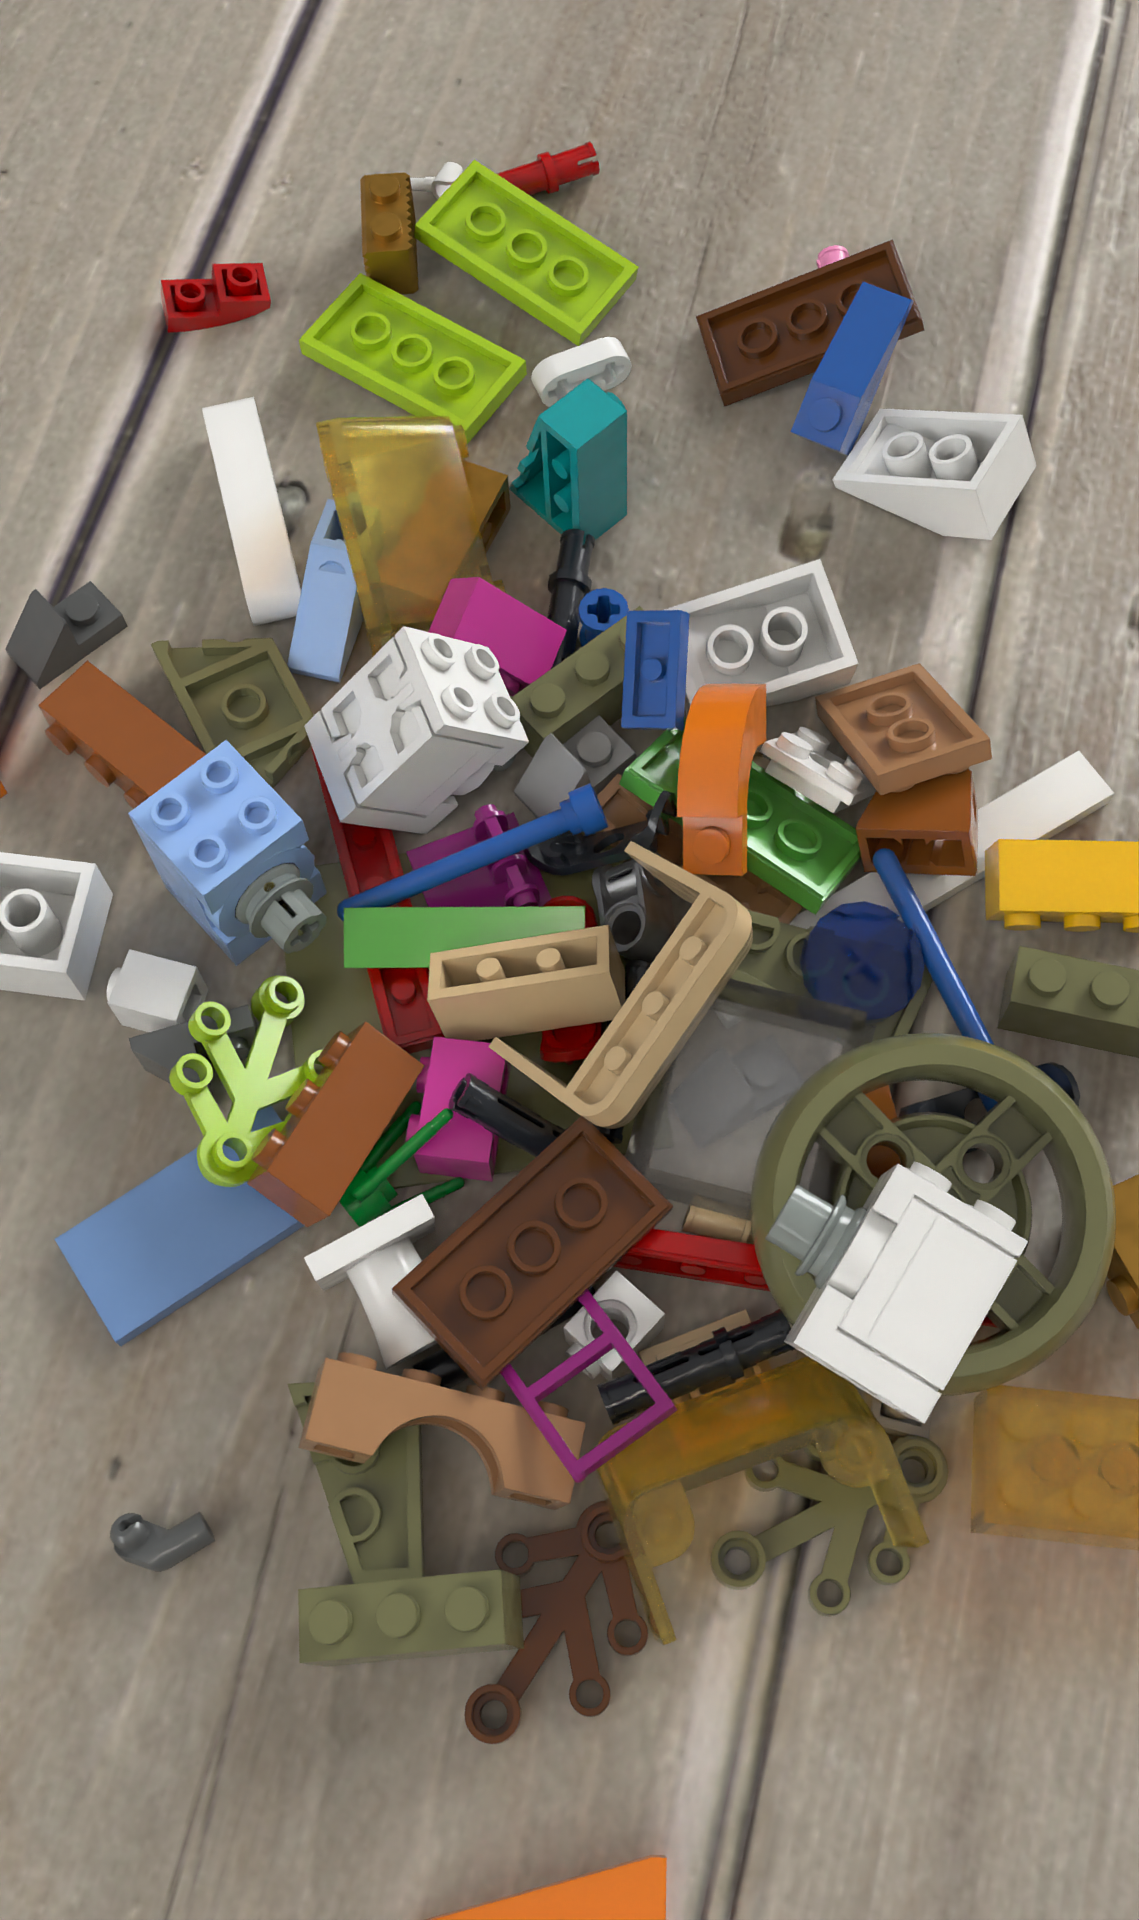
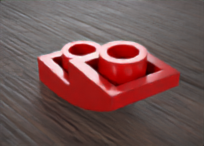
M263 263L212 264L211 279L161 280V300L168 333L223 326L257 315L271 306Z

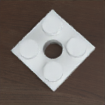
M799 727L795 733L782 732L780 737L765 741L759 751L771 758L765 770L766 773L832 813L852 806L874 795L876 789L850 756L843 760L826 750L830 742L811 729Z

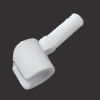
M447 162L436 177L410 178L412 191L432 192L439 199L461 175L463 169L457 163Z

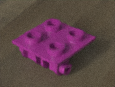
M487 804L478 808L474 813L476 820L473 823V827L406 851L412 869L416 870L518 827L519 823L514 812L505 814V812L497 810L494 804ZM523 850L422 892L428 907H542L552 899L539 869L529 862Z

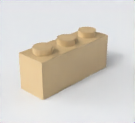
M609 925L430 953L427 1001L445 1038L469 1041L611 1021L626 1001L625 970Z

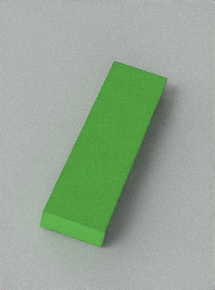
M585 906L344 908V968H430V953L584 929Z

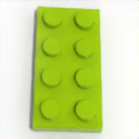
M475 159L415 224V239L577 346L584 342L637 278L639 268L637 265Z
M362 273L357 275L299 339L303 355L466 444L471 441L527 375L526 360Z

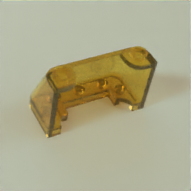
M449 416L346 417L315 423L321 456L345 542L372 657L392 637L395 638L394 635L403 626L428 632L450 579L480 577L506 593L502 579L493 581L461 461V459L469 457L467 441L461 424L452 426Z

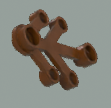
M612 1500L599 1501L583 1511L575 1528L532 1537L512 1533L504 1536L498 1542L495 1549V1560L498 1567L520 1577L528 1574L535 1563L578 1557L563 1581L521 1589L522 1619L538 1615L540 1617L525 1638L524 1648L518 1649L497 1684H487L479 1687L471 1694L466 1703L464 1716L467 1728L479 1741L487 1744H501L514 1736L522 1718L519 1701L563 1632L565 1633L573 1682L569 1689L571 1705L579 1714L586 1717L598 1716L608 1707L611 1698L610 1687L599 1672L585 1598L601 1572L613 1616L607 1629L608 1642L611 1648L619 1655L634 1656L643 1650L648 1639L647 1625L637 1613L628 1563L637 1555L640 1549L642 1531L638 1518L626 1505ZM604 1524L615 1525L621 1532V1540L614 1548L606 1549L596 1542V1531ZM512 1543L523 1544L528 1549L527 1561L518 1568H511L503 1561L504 1550ZM632 1621L638 1625L641 1631V1638L635 1646L623 1647L616 1641L614 1631L619 1623ZM589 1680L597 1682L603 1689L602 1702L592 1709L581 1706L576 1696L578 1687L583 1682ZM490 1701H500L507 1709L506 1722L498 1729L487 1728L481 1718L483 1707Z

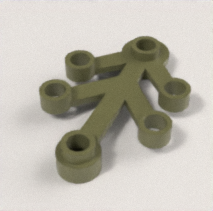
M820 1418L812 1421L806 1428L802 1438L804 1451L811 1459L818 1462H828L838 1456L878 1472L855 1485L784 1461L782 1456L773 1449L760 1448L755 1450L748 1457L744 1469L746 1480L751 1487L762 1492L779 1488L820 1503L756 1536L745 1531H731L721 1536L715 1543L711 1553V1568L714 1576L722 1585L730 1589L742 1590L749 1588L762 1576L766 1562L834 1528L821 1574L811 1582L808 1588V1600L811 1607L818 1614L827 1617L838 1615L848 1606L851 1598V1591L847 1582L867 1510L892 1498L883 1541L870 1551L867 1557V1569L870 1576L879 1584H897L906 1577L910 1569V1558L907 1549L919 1504L935 1499L944 1489L948 1479L946 1458L941 1449L929 1439L910 1435L901 1437L890 1446H886L842 1431L840 1426L830 1419ZM817 1429L828 1430L835 1439L834 1448L826 1452L816 1449L811 1441L812 1432ZM761 1458L771 1460L777 1467L776 1478L767 1482L759 1480L754 1475L753 1463ZM909 1459L920 1462L925 1470L924 1480L919 1483L908 1481L902 1474V1463ZM739 1549L748 1555L750 1568L746 1573L737 1575L731 1573L726 1568L724 1559L729 1551ZM891 1551L897 1555L900 1561V1570L897 1575L887 1576L881 1573L876 1564L879 1552ZM830 1581L839 1587L841 1591L839 1605L826 1607L821 1604L817 1597V1588L820 1583Z

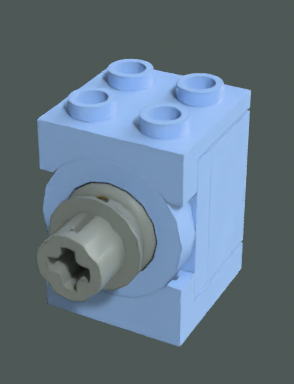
M227 740L128 813L167 890L236 966L270 939H273L284 952L290 954L301 951L319 936L326 924L327 917L314 903L327 892L321 874L314 866L315 856L304 845L309 838L303 820ZM298 930H300L303 933V935L299 936Z

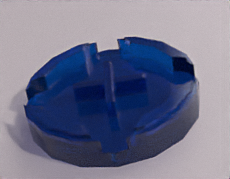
M866 901L841 904L821 917L804 939L800 959L804 985L816 1004L836 1019L858 1025L883 1022L905 1008L921 987L925 965L920 940L912 928L908 930L905 924L898 919L900 916L888 907Z

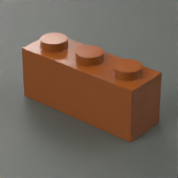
M88 660L38 705L49 724L45 733L52 743L66 755H70L75 751L86 760L84 765L87 770L104 786L109 787L114 782L124 790L123 796L133 809L206 755Z
M367 1022L361 1024L348 1035L338 1031L332 1037L318 1057V1061L324 1065V1068L314 1083L306 1079L288 1101L285 1110L291 1113L292 1116L282 1131L279 1132L275 1128L272 1129L262 1140L251 1158L252 1161L258 1164V1167L247 1184L306 1227L331 1215L425 1066Z

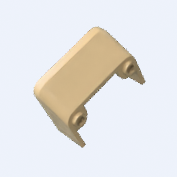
M632 841L624 852L679 897L690 902L692 906L572 1080L567 1085L497 1037L489 1045L490 1049L591 1123L609 1129L622 1127L637 1115L742 963L753 941L751 915L733 896Z

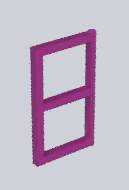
M589 1291L583 1294L578 1301L601 1330L602 1335L528 1388L511 1364L501 1373L576 1483L584 1481L589 1474L677 1411L674 1403ZM614 1348L655 1404L577 1460L538 1402Z

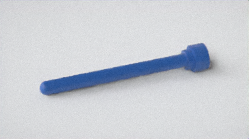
M591 783L568 792L569 799L559 802L561 809L349 897L338 904L337 915L344 921V908L392 906L568 831H571L573 836L583 831L586 836L606 829L609 826Z
M888 848L879 849L873 856L874 867L961 1035L994 1045L896 854ZM979 1092L977 1093L987 1112L998 1103Z

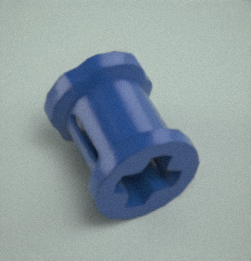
M601 588L595 589L583 597L578 609L579 619L583 625L579 634L581 647L627 615L629 608L622 594L612 589Z

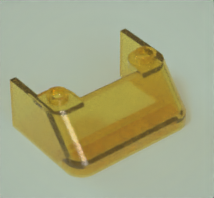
M808 1356L676 1404V1412L595 1470L654 1639L662 1645L677 1639L652 1568L680 1557L693 1540L695 1521L685 1493L686 1491L815 1444L822 1465L833 1480L851 1488L871 1486L894 1547L917 1548L930 1543L887 1433L854 1384ZM629 1422L609 1430L602 1436L597 1446Z

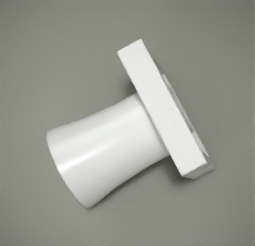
M423 1194L304 1257L315 1281L323 1291L347 1278L350 1279L374 1331L386 1370L437 1344L434 1338L392 1294V1288L422 1262L412 1243L435 1231V1216Z

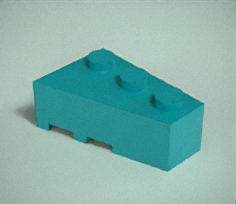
M589 378L584 380L537 417L526 445L529 454L519 462L517 469L520 471V476L511 482L509 487L510 491L560 534L568 529L584 531L582 545L585 544L586 535L590 534L596 540L627 515L628 415L622 401L612 392H604Z

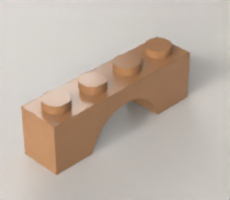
M338 1353L337 1360L325 1358L319 1367L298 1448L364 1464L375 1453L383 1440L394 1432L415 1425L439 1426L457 1433L477 1451L487 1470L492 1495L551 1510H557L570 1504L574 1479L525 1408L505 1403L506 1394L490 1387H486L482 1391L477 1385H468L466 1392L441 1387L442 1378L440 1376L417 1369H403L402 1376L377 1371V1361L354 1353ZM544 1401L538 1402L541 1409L578 1460L586 1423L567 1418L569 1410L561 1405Z

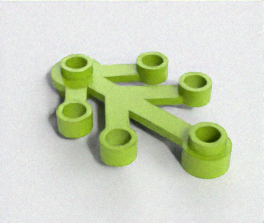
M271 976L253 994L251 1009L259 1024L245 1066H243L226 1033L231 1025V1017L223 1005L213 1001L204 1002L199 1005L188 1021L191 1035L203 1044L232 1101L226 1120L207 1087L212 1080L213 1069L210 1062L202 1055L196 1053L186 1054L171 1069L169 1075L171 1086L176 1092L184 1096L203 1134V1138L197 1148L199 1169L202 1175L215 1185L236 1187L250 1179L258 1167V1164L251 1160L255 1150L272 1129L275 1128L281 1132L292 1116L289 1113L285 1121L251 1132L257 1111L290 1099L306 1079L314 1083L318 1077L314 1064H320L324 1067L318 1061V1057L323 1050H318L301 1067L268 1079L284 1028L296 1019L302 1012L305 1004L302 987L291 977ZM275 991L285 996L289 1003L280 1001ZM201 1016H208L214 1019L218 1029L212 1030L207 1028L203 1024ZM182 1068H191L196 1071L200 1082L195 1083L186 1079ZM223 1145L232 1148L237 1153L239 1161L229 1160L223 1153Z

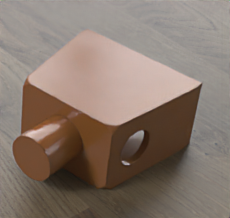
M967 769L957 774H945L917 783L912 788L902 792H890L880 795L876 790L856 825L864 872H877L873 864V856L879 849L888 848L896 854L906 874L976 876L978 808L972 771Z

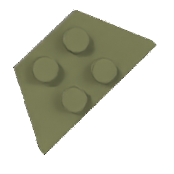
M246 638L240 642H229L225 639L202 640V647L171 648L169 640L156 641L151 644L155 656L205 754H208L227 740L257 773L274 788L311 746L304 725L314 715L273 638Z

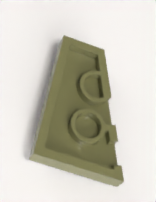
M315 1382L288 1384L303 1427ZM421 1425L403 1428L386 1437L375 1453L364 1464L310 1451L329 1504L328 1508L353 1583L425 1577Z

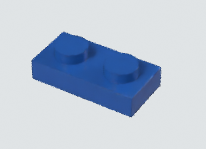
M682 610L627 611L622 728L634 730H684L690 613Z

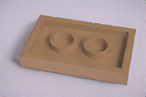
M920 663L815 697L818 717L880 795L906 791L917 783L945 774L961 773L972 765L992 759L990 738Z

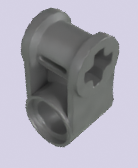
M634 859L615 867L611 865L598 867L593 872L592 885L597 898L601 926L609 925L619 955L629 960H642L652 963L676 929L670 888Z

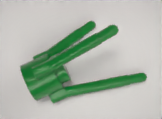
M419 1101L412 1102L377 1141L339 1200L340 1204L359 1227L423 1194L426 1202L431 1204L464 1187V1179L456 1177L393 1206L389 1203L399 1194L388 1182L387 1178L453 1118L454 1113L449 1108L443 1109L378 1168L375 1165L407 1129L411 1114L418 1115L422 1104Z

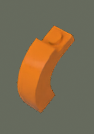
M706 684L699 688L690 705L680 753L677 817H683V869L692 874L743 876L747 873L748 785L754 753L757 747L766 741V684Z

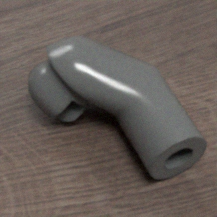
M201 1512L194 1514L171 1529L145 1521L139 1514L127 1513L116 1519L110 1530V1539L114 1543V1550L118 1556L126 1562L155 1572L168 1570L215 1542L214 1535Z

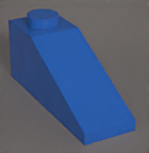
M862 282L811 379L790 432L849 456L910 312L913 300Z

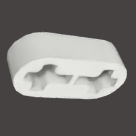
M604 337L543 359L533 370L531 380L543 404L551 407L587 378L603 391L619 385L629 375L632 364L618 339Z

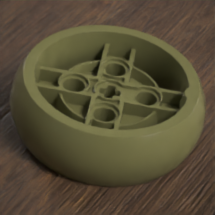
M917 1033L882 1038L843 1053L822 1066L792 1094L773 1121L764 1139L754 1172L750 1205L751 1228L755 1251L763 1277L774 1300L792 1326L816 1288L815 1277L807 1272L804 1275L797 1276L795 1271L801 1260L767 1241L765 1237L796 1185H800L803 1169L815 1142L840 1166L834 1183L832 1206L841 1194L845 1196L846 1206L855 1211L857 1208L864 1206L879 1180L868 1169L867 1155L872 1147L881 1145L895 1151L903 1167L910 1169L913 1162H918L947 1178L952 1183L947 1193L965 1204L974 1206L977 1200H982L1002 1210L1016 1221L1012 1232L1027 1240L1028 1243L1032 1229V1202L1022 1169L1042 1149L1052 1167L1058 1185L1062 1209V1235L1053 1270L1047 1279L1024 1256L1028 1246L1027 1243L1020 1257L1014 1258L1017 1262L986 1315L1000 1331L985 1339L970 1343L945 1389L938 1390L941 1396H954L983 1391L1005 1384L1026 1374L1062 1347L1081 1326L1093 1308L1105 1283L1115 1243L1116 1205L1109 1166L1091 1125L1075 1102L1056 1082L1024 1058L988 1042L954 1034ZM927 1080L960 1085L975 1090L998 1103L976 1124L955 1115L937 1112L906 1114L890 1120L865 1094L891 1084ZM968 1149H982L992 1158L994 1173L988 1183L975 1182L965 1173L962 1162L964 1154Z

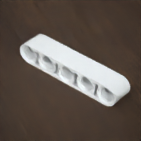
M254 397L202 408L243 590L253 626L296 617L301 586Z

